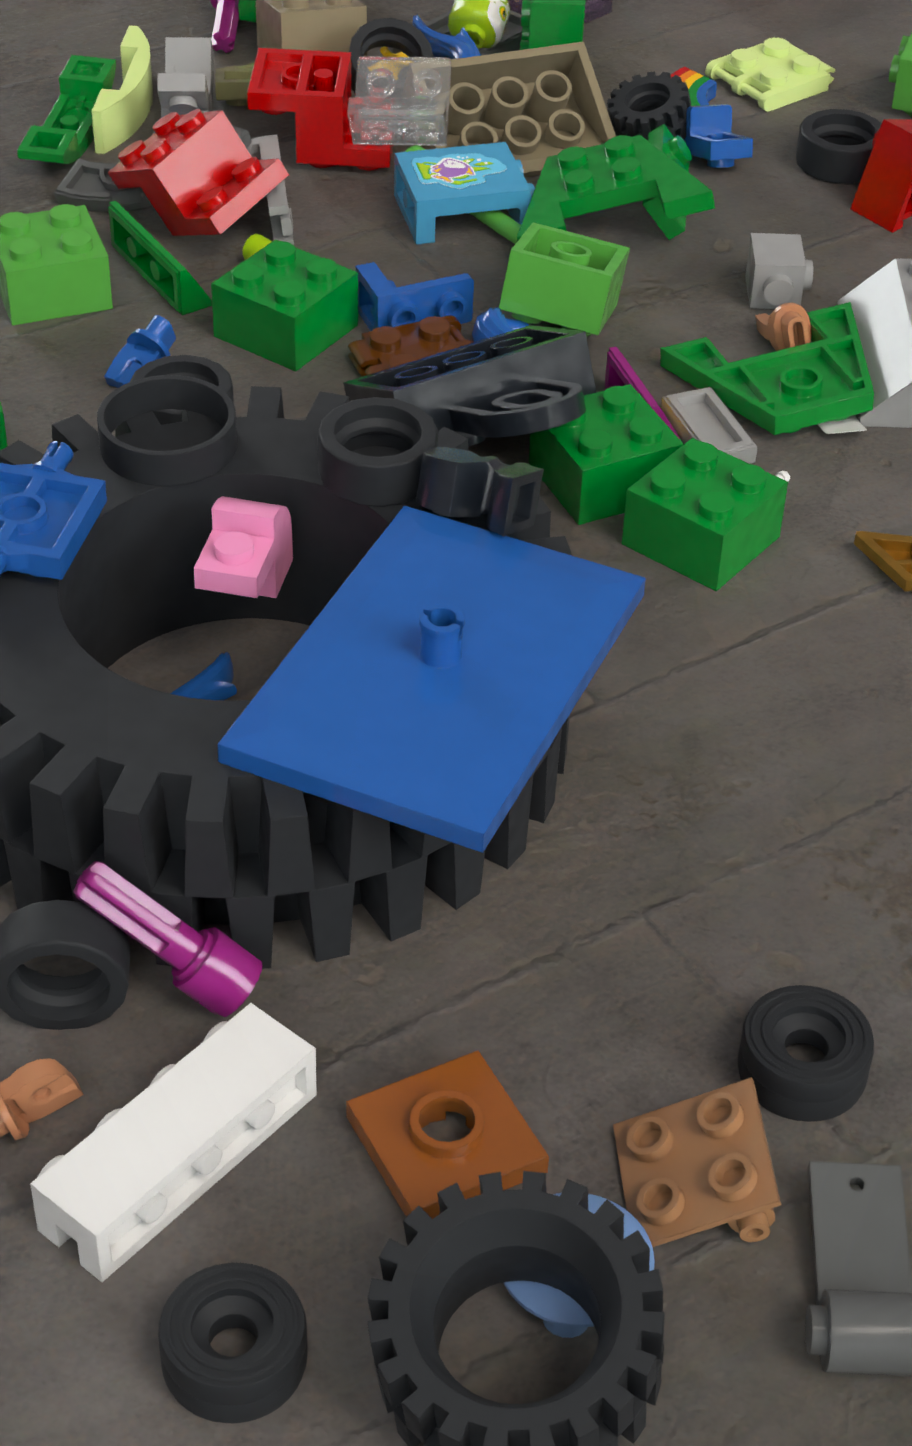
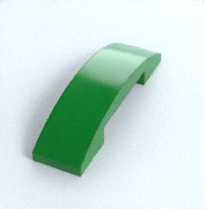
M71 55L59 76L60 96L43 126L31 125L17 149L19 159L70 164L78 160L85 153L94 139L92 109L101 89H112L116 72V59Z

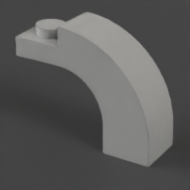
M165 37V73H157V92L161 105V118L172 112H177L178 115H185L196 109H200L201 112L213 111L214 53L211 37Z

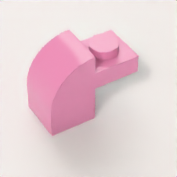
M222 496L218 498L211 509L213 529L194 566L195 588L258 598V596L277 598L293 561L292 522L288 508L282 505Z

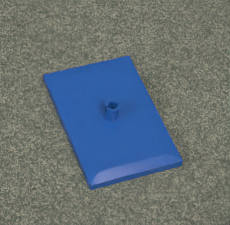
M404 505L219 741L218 762L483 853L644 597L646 578Z

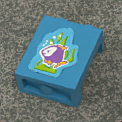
M506 142L394 153V197L416 244L435 243V217L507 209L511 218L522 225L535 188L532 183H527L521 161L519 159L515 160Z

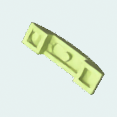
M129 25L120 45L123 77L120 90L101 89L92 109L95 153L105 154L124 143L141 127L150 112L153 101L150 46L145 34L138 26Z

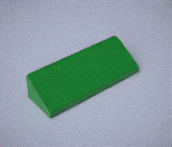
M117 201L109 202L111 245L181 315L211 307V298L187 269Z

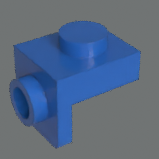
M730 105L689 106L687 108L686 144L692 156L707 159L708 167L717 168L735 166V159L752 158L753 138L732 133V107Z

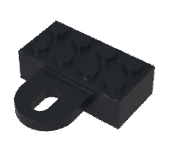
M533 325L343 382L345 394L349 396V402L378 397L398 399L416 405L432 417L438 431L446 427L468 438V446L484 441L485 437H509L529 434L571 422L586 412L584 395L597 393L586 332Z

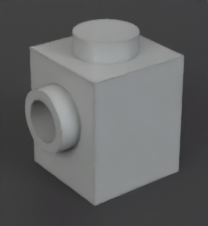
M750 234L745 274L750 308L776 309L781 304L791 302L801 306L803 290H811L813 282V261L805 259L801 234Z

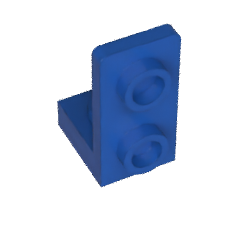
M375 262L355 266V271L358 272V314L370 331L382 326L395 327L419 322L426 317L432 316L444 317L452 315L457 318L460 324L468 323L473 318L474 280L468 273L396 287L392 280H387Z

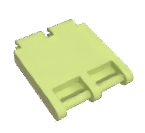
M769 38L764 43L746 49H736L729 55L710 61L705 69L706 76L713 80L722 79L729 83L733 92L740 96L747 94L758 101V106L766 112L827 91L829 84L834 80V77L830 76L829 73L835 72L833 67L820 61L815 56L808 55V53L782 38Z

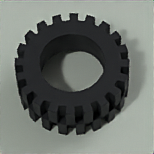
M523 1171L522 1189L503 1190L501 1172L479 1175L481 1194L468 1199L464 1198L458 1183H455L437 1192L440 1214L433 1219L420 1206L415 1208L403 1220L407 1247L391 1238L388 1239L379 1256L383 1280L371 1278L367 1299L372 1321H367L381 1395L387 1413L394 1412L397 1432L406 1445L417 1446L423 1442V1446H618L620 1434L634 1444L646 1427V1403L656 1405L661 1387L665 1312H663V1286L659 1270L649 1271L650 1248L639 1230L624 1238V1213L606 1199L593 1214L588 1210V1187L567 1179L560 1196L549 1194L546 1189V1173ZM508 1281L539 1282L561 1290L584 1309L595 1326L599 1342L591 1363L572 1385L564 1391L538 1402L506 1404L488 1400L474 1394L451 1375L439 1356L440 1341L444 1329L455 1311L468 1298L489 1286Z

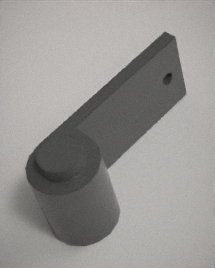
M810 1161L807 1169L816 1305H808L806 1310L805 1345L807 1354L820 1355L822 1370L825 1373L912 1377V1278L901 1165ZM850 1185H858L862 1190L856 1191Z

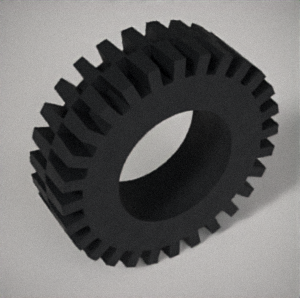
M251 386L247 417H236L237 448L231 461L219 472L208 478L175 486H154L137 483L116 474L102 459L98 432L79 414L52 424V442L57 441L58 447L61 442L66 443L74 454L72 461L68 464L65 471L76 476L105 480L107 502L62 580L35 577L30 574L8 570L0 576V887L12 880L18 910L31 903L51 900L82 902L73 892L77 880L88 866L95 861H100L197 932L203 929L204 924L230 925L232 939L262 962V969L271 968L273 923L300 919L315 961L320 962L350 955L354 905L362 903L390 941L421 929L425 886L457 910L480 894L484 858L509 869L526 850L529 819L541 823L545 822L555 802L557 773L564 774L570 715L488 846L481 853L219 763V741L252 700H206L168 694L132 682L108 669L122 656L145 642L174 630L196 624L228 619L256 618L290 621L310 626L404 505L434 514L432 513L433 510L419 505L416 502V498L405 503L382 507L358 505L337 497L324 486L318 472V432L321 420L334 408L349 402V396L320 391L305 421L284 419L281 387ZM182 410V422L161 425L153 411L134 416L120 424L115 429V437L128 445L141 449L172 451L202 444L217 435L223 429V426L208 416L187 410ZM444 427L438 431V447L457 448L468 451V438ZM18 440L0 451V463L10 465L35 464L41 460L44 454ZM370 446L358 448L352 452L364 456L384 457L397 455L404 451L393 447ZM224 496L282 505L288 508L292 522L293 561L277 598L265 596L252 598L195 588L194 566L213 529L211 509L218 498ZM540 496L535 525L506 535L572 555L565 536L550 537L551 511ZM488 513L478 517H445L491 531L486 527ZM155 955L158 965L171 966Z

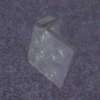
M437 57L358 58L355 98L349 97L348 120L353 145L447 146L451 60L449 58Z

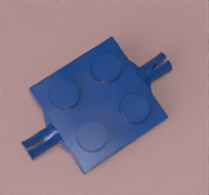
M57 441L51 442L41 460L35 464L10 465L0 463V576L8 570L30 574L35 577L62 580L107 502L105 480L76 476L65 471L68 464L72 461L74 454L70 446L64 442H61L59 447Z

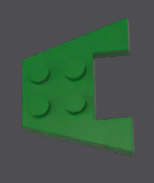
M626 135L615 136L604 144L587 148L569 147L559 152L558 155L546 158L518 232L517 241L533 222L566 231L564 222L566 218L659 197L665 216L669 219L715 209L713 191L641 135L633 137Z
M851 302L807 312L811 323V343L730 363L727 362L707 337L660 348L661 367L698 389L711 387L727 407L773 435L793 433L801 428L832 420H844L852 415L873 410L874 390Z

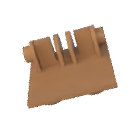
M752 1077L613 1125L626 1208L643 1226L649 1236L652 1247L728 1223L734 1231L738 1232L740 1238L746 1242H758L769 1236L770 1226L775 1221L773 1208L780 1206L781 1202L755 1083Z

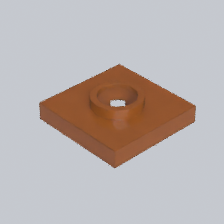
M479 1050L346 1101V1117L406 1217L418 1206L432 1219L438 1216L440 1209L437 1192L455 1183H458L465 1199L480 1195L479 1175L501 1172L502 1188L506 1190L523 1183V1171L548 1173L549 1155ZM446 1111L466 1116L465 1126L471 1132L460 1140L445 1142L429 1137L422 1128L432 1122L446 1120Z

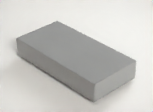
M711 387L662 397L661 409L684 444L691 438H695L701 442L712 444L717 449L749 464L756 462V444Z

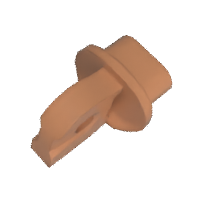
M785 303L778 306L771 315L766 313L755 315L758 332L764 338L770 340L772 347L776 351L811 342L809 316L806 310L799 304Z
M38 1059L20 1067L10 1077L0 1082V1137L11 1133L15 1140L23 1139L28 1136L30 1131L29 1123L39 1120L81 1097L83 1092L73 1074L55 1059Z

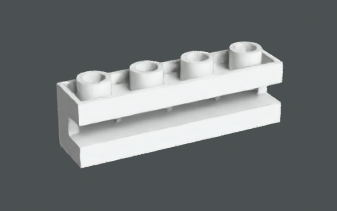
M252 1003L248 1004L229 1021L218 1023L208 1032L203 1042L177 1064H170L160 1070L150 1086L122 1109H115L109 1112L99 1122L95 1131L66 1155H59L44 1166L38 1177L30 1183L37 1230L57 1247L63 1245L68 1239L73 1238L78 1245L80 1265L99 1281H105L317 1095L316 1048Z

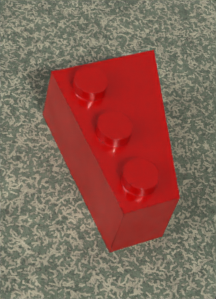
M883 119L880 129L873 138V149L850 210L891 233L902 229L903 220L912 216V119Z

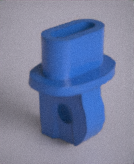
M154 315L145 330L136 329L130 334L127 344L118 352L104 376L109 386L119 388L129 383L135 371L146 363L165 356H171L169 349L175 342L176 336L171 323L160 315Z

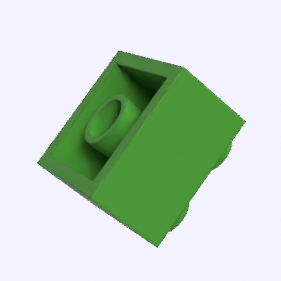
M62 204L47 211L28 214L10 212L0 217V296L12 326L113 309L109 257L85 205Z
M533 222L510 251L499 308L500 310L511 312L513 318L525 323L537 324L545 321L561 325V329L585 331L586 337L591 334L599 335L617 306L630 247Z

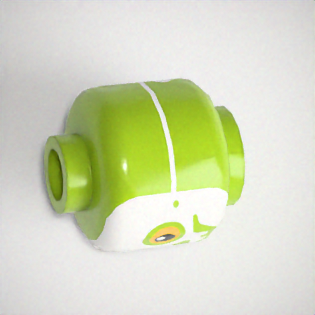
M455 0L448 19V28L451 35L456 36L460 33L461 28L464 27L478 49L495 47L502 39L509 19L510 6L508 0Z

